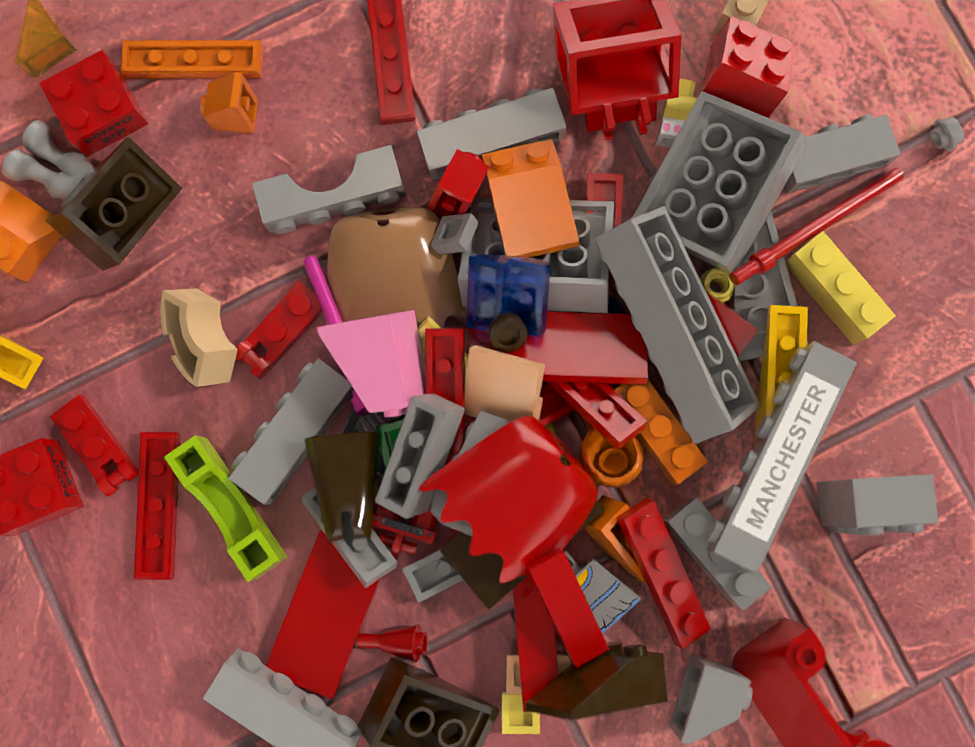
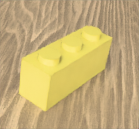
M824 231L785 261L791 273L853 345L871 337L896 316Z

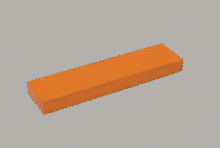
M122 40L120 74L124 78H221L231 73L239 72L245 78H262L263 45L260 40Z

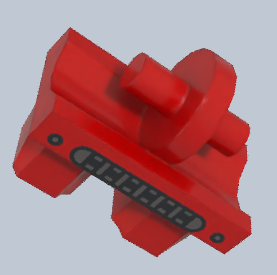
M379 505L377 513H373V526L397 533L396 537L382 533L380 538L385 546L392 548L391 554L396 561L401 551L412 555L416 552L418 544L405 541L406 536L430 544L435 543L438 532L434 531L436 517L430 512L431 509L414 516L412 524L400 521V515Z

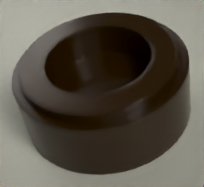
M502 313L490 322L488 336L495 349L509 353L523 346L527 339V329L522 319L516 314Z

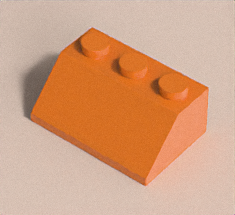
M0 180V269L28 283L62 235L46 222L51 213L2 180Z

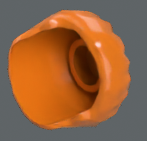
M592 428L587 432L583 440L580 462L598 486L620 488L622 485L629 484L632 480L636 479L641 472L643 447L635 436L617 450L595 428Z

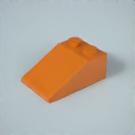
M552 139L482 154L483 163L490 166L485 175L486 185L507 262L580 246L560 161Z

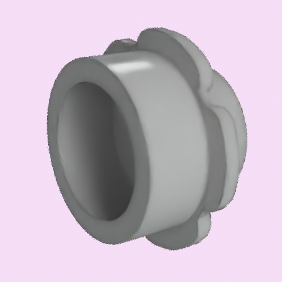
M948 117L944 120L936 119L934 121L935 128L930 131V136L938 149L944 148L947 151H952L959 143L964 141L962 127L955 118Z

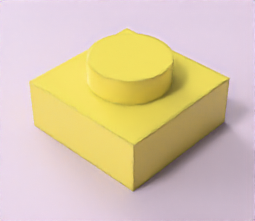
M502 692V734H540V714L523 712L522 694H506V692Z

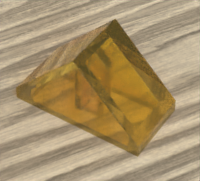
M28 0L15 64L30 77L38 78L77 51V49L39 0Z

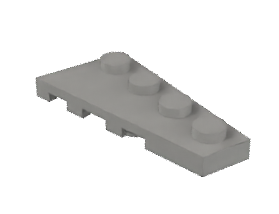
M771 211L740 266L747 263L750 256L760 249H769L780 242ZM784 256L776 261L775 267L764 274L757 273L740 285H735L734 311L759 329L738 356L740 363L763 357L769 305L797 306Z

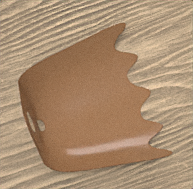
M389 207L344 217L335 223L331 231L328 247L327 284L343 322L414 310L417 325L421 324L429 316L441 328H444L446 318L454 316L468 329V309L462 306L458 274L452 253L438 254L430 246L440 224L439 218L433 211L421 207ZM386 211H394V212H395V213L388 214V215H378V216H377V215H374V214H376V213L386 212ZM389 220L387 226L380 227L377 225V221Z

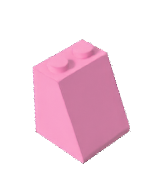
M414 310L317 327L318 335L369 413L383 411L385 418L404 415L408 410L412 396L426 394L425 367Z

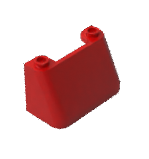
M784 618L735 653L732 660L733 669L751 680L749 687L753 691L752 700L784 747H892L889 743L879 738H870L867 732L862 729L856 733L844 731L808 680L824 667L826 651L811 627Z

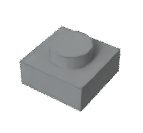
M471 213L443 216L430 246L438 254L467 252L479 222Z

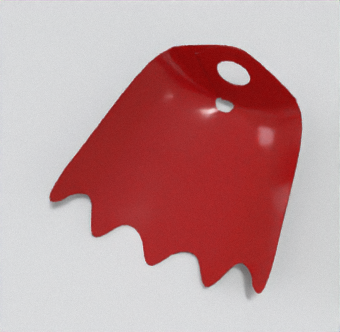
M533 416L520 417L504 425L435 472L419 487L421 492L441 490L447 493V501L440 521L442 523H450L463 520L471 525L473 537L469 552L472 556L496 553L503 558V567L499 578L500 583L509 582L521 575L527 576L523 598H526L535 588L526 565L559 547L564 550L590 514L598 493L596 481L569 448ZM558 442L567 450L571 457L562 449ZM561 454L570 462L569 466L562 464L560 461Z

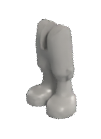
M36 120L26 128L22 138L23 145L27 151L58 166L61 172H53L42 166L27 153L15 149L6 156L2 165V174L12 181L36 180L45 184V189L52 198L65 199L96 167L87 162L83 154L76 152L64 153L53 141V133L49 125Z

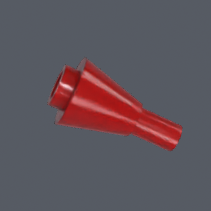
M420 624L382 632V634L359 633L357 637L358 648L380 649L382 652L416 663L421 655L426 654L428 645L427 633L422 632Z

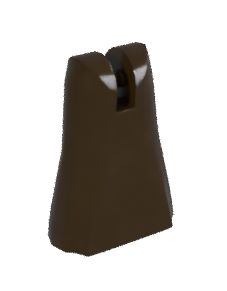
M365 431L305 438L304 443L314 478L322 521L328 541H342L345 539L343 511H352L351 522L355 539L370 538L373 525L374 490L380 433Z

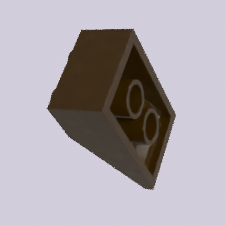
M127 137L63 200L46 219V222L104 271L121 264L183 188L130 137Z
M606 642L609 647L608 651L578 668H575L573 664L569 665L525 703L526 711L574 721L667 702L664 654L647 651V645L623 646L622 642Z
M391 657L358 723V728L371 747H482L500 710L494 705L421 668Z

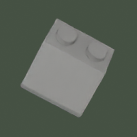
M691 654L670 720V729L682 743L690 745L739 720L742 710L746 711L752 699L753 691L749 687L751 680L733 668Z

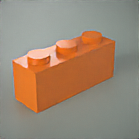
M648 379L647 385L622 384L614 390L647 420L645 429L636 438L671 485L681 483L708 463L707 459L693 443L690 436Z

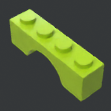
M195 435L164 457L184 488L190 491L204 505L217 523L224 536L227 552L247 582L259 579L288 558L242 488L228 479L231 472L208 438Z

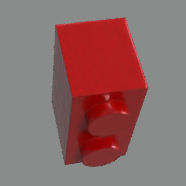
M456 149L427 208L433 211L440 219L443 216L465 214L490 166L483 163L482 159L476 154Z

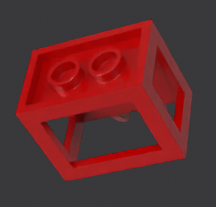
M569 0L553 3L556 66L571 115L585 114L587 132L601 130L605 141L613 139L611 131L615 130V123L635 120L640 135L648 134L646 125H650L652 121H657V101L679 98L682 34L667 0ZM670 43L669 60L662 44Z

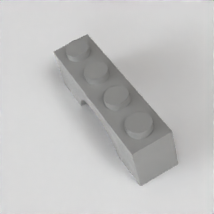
M391 145L356 154L355 166L349 178L342 185L330 191L312 192L305 190L294 183L288 174L252 183L262 223L270 233L275 232L276 234L292 232L296 229L297 225L308 222L311 225L322 224L331 219L330 216L340 213L345 215L358 214L369 205L377 203L380 206L391 205L399 201V197L405 196Z

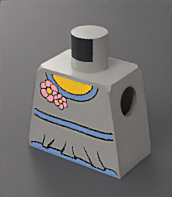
M565 551L603 634L635 606L641 598L593 558L588 559L583 565L579 566L568 552Z

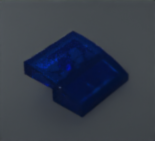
M470 255L466 327L488 332V326L493 318L502 313H513L522 319L528 335L541 337L546 332L551 262L507 255Z

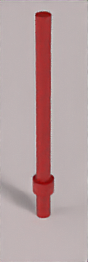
M898 168L892 169L769 249L762 248L752 254L747 263L729 274L730 280L734 285L738 286L757 273L764 274L775 267L777 260L903 180L902 171Z

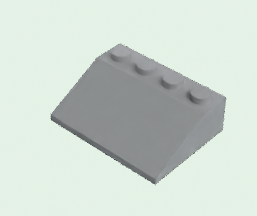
M701 91L632 218L665 206L687 253L730 274L740 267L803 154L806 144L802 132Z
M474 198L471 203L470 213L479 223L467 252L462 253L458 275L462 306L608 313L610 269L600 256L599 246L595 238L613 229L614 202L569 200L580 246L507 262L490 198ZM586 210H594L593 213L586 214Z

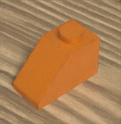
M234 72L209 82L207 94L201 98L200 111L213 130L254 134L258 99L244 75Z
M602 495L597 501L605 510L585 526L584 529L604 552L637 580L643 582L645 579L616 518L630 509V507L624 502Z

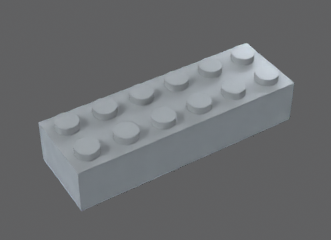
M665 206L632 218L596 237L595 240L599 246L600 256L608 265L615 279L617 292L624 298L632 314L633 325L641 333L648 348L649 358L657 366L664 381L665 391L669 398L673 400L681 416V424L684 430L689 433L693 443L695 444L733 431L760 407V403Z

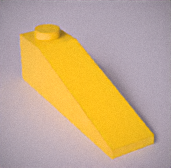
M769 305L758 393L760 407L756 410L754 450L760 439L756 436L757 429L766 415L771 416L776 406V403L772 402L773 396L781 382L787 383L793 371L788 368L792 356L798 348L803 349L807 346L808 307Z

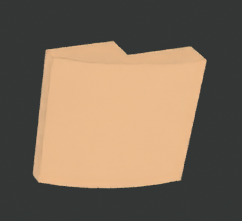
M477 345L470 347L465 379V414L477 418L481 410L509 421L524 416H533L539 421L543 401L539 394L545 364Z

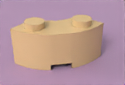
M197 288L162 290L163 336L169 335L176 354L171 356L178 370L196 387L230 382L238 349L229 342L222 329L220 320L221 301Z

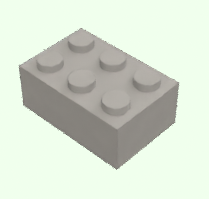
M933 474L817 482L821 526L834 527V533L880 535L884 534V532L914 533L924 532L923 524L938 523Z

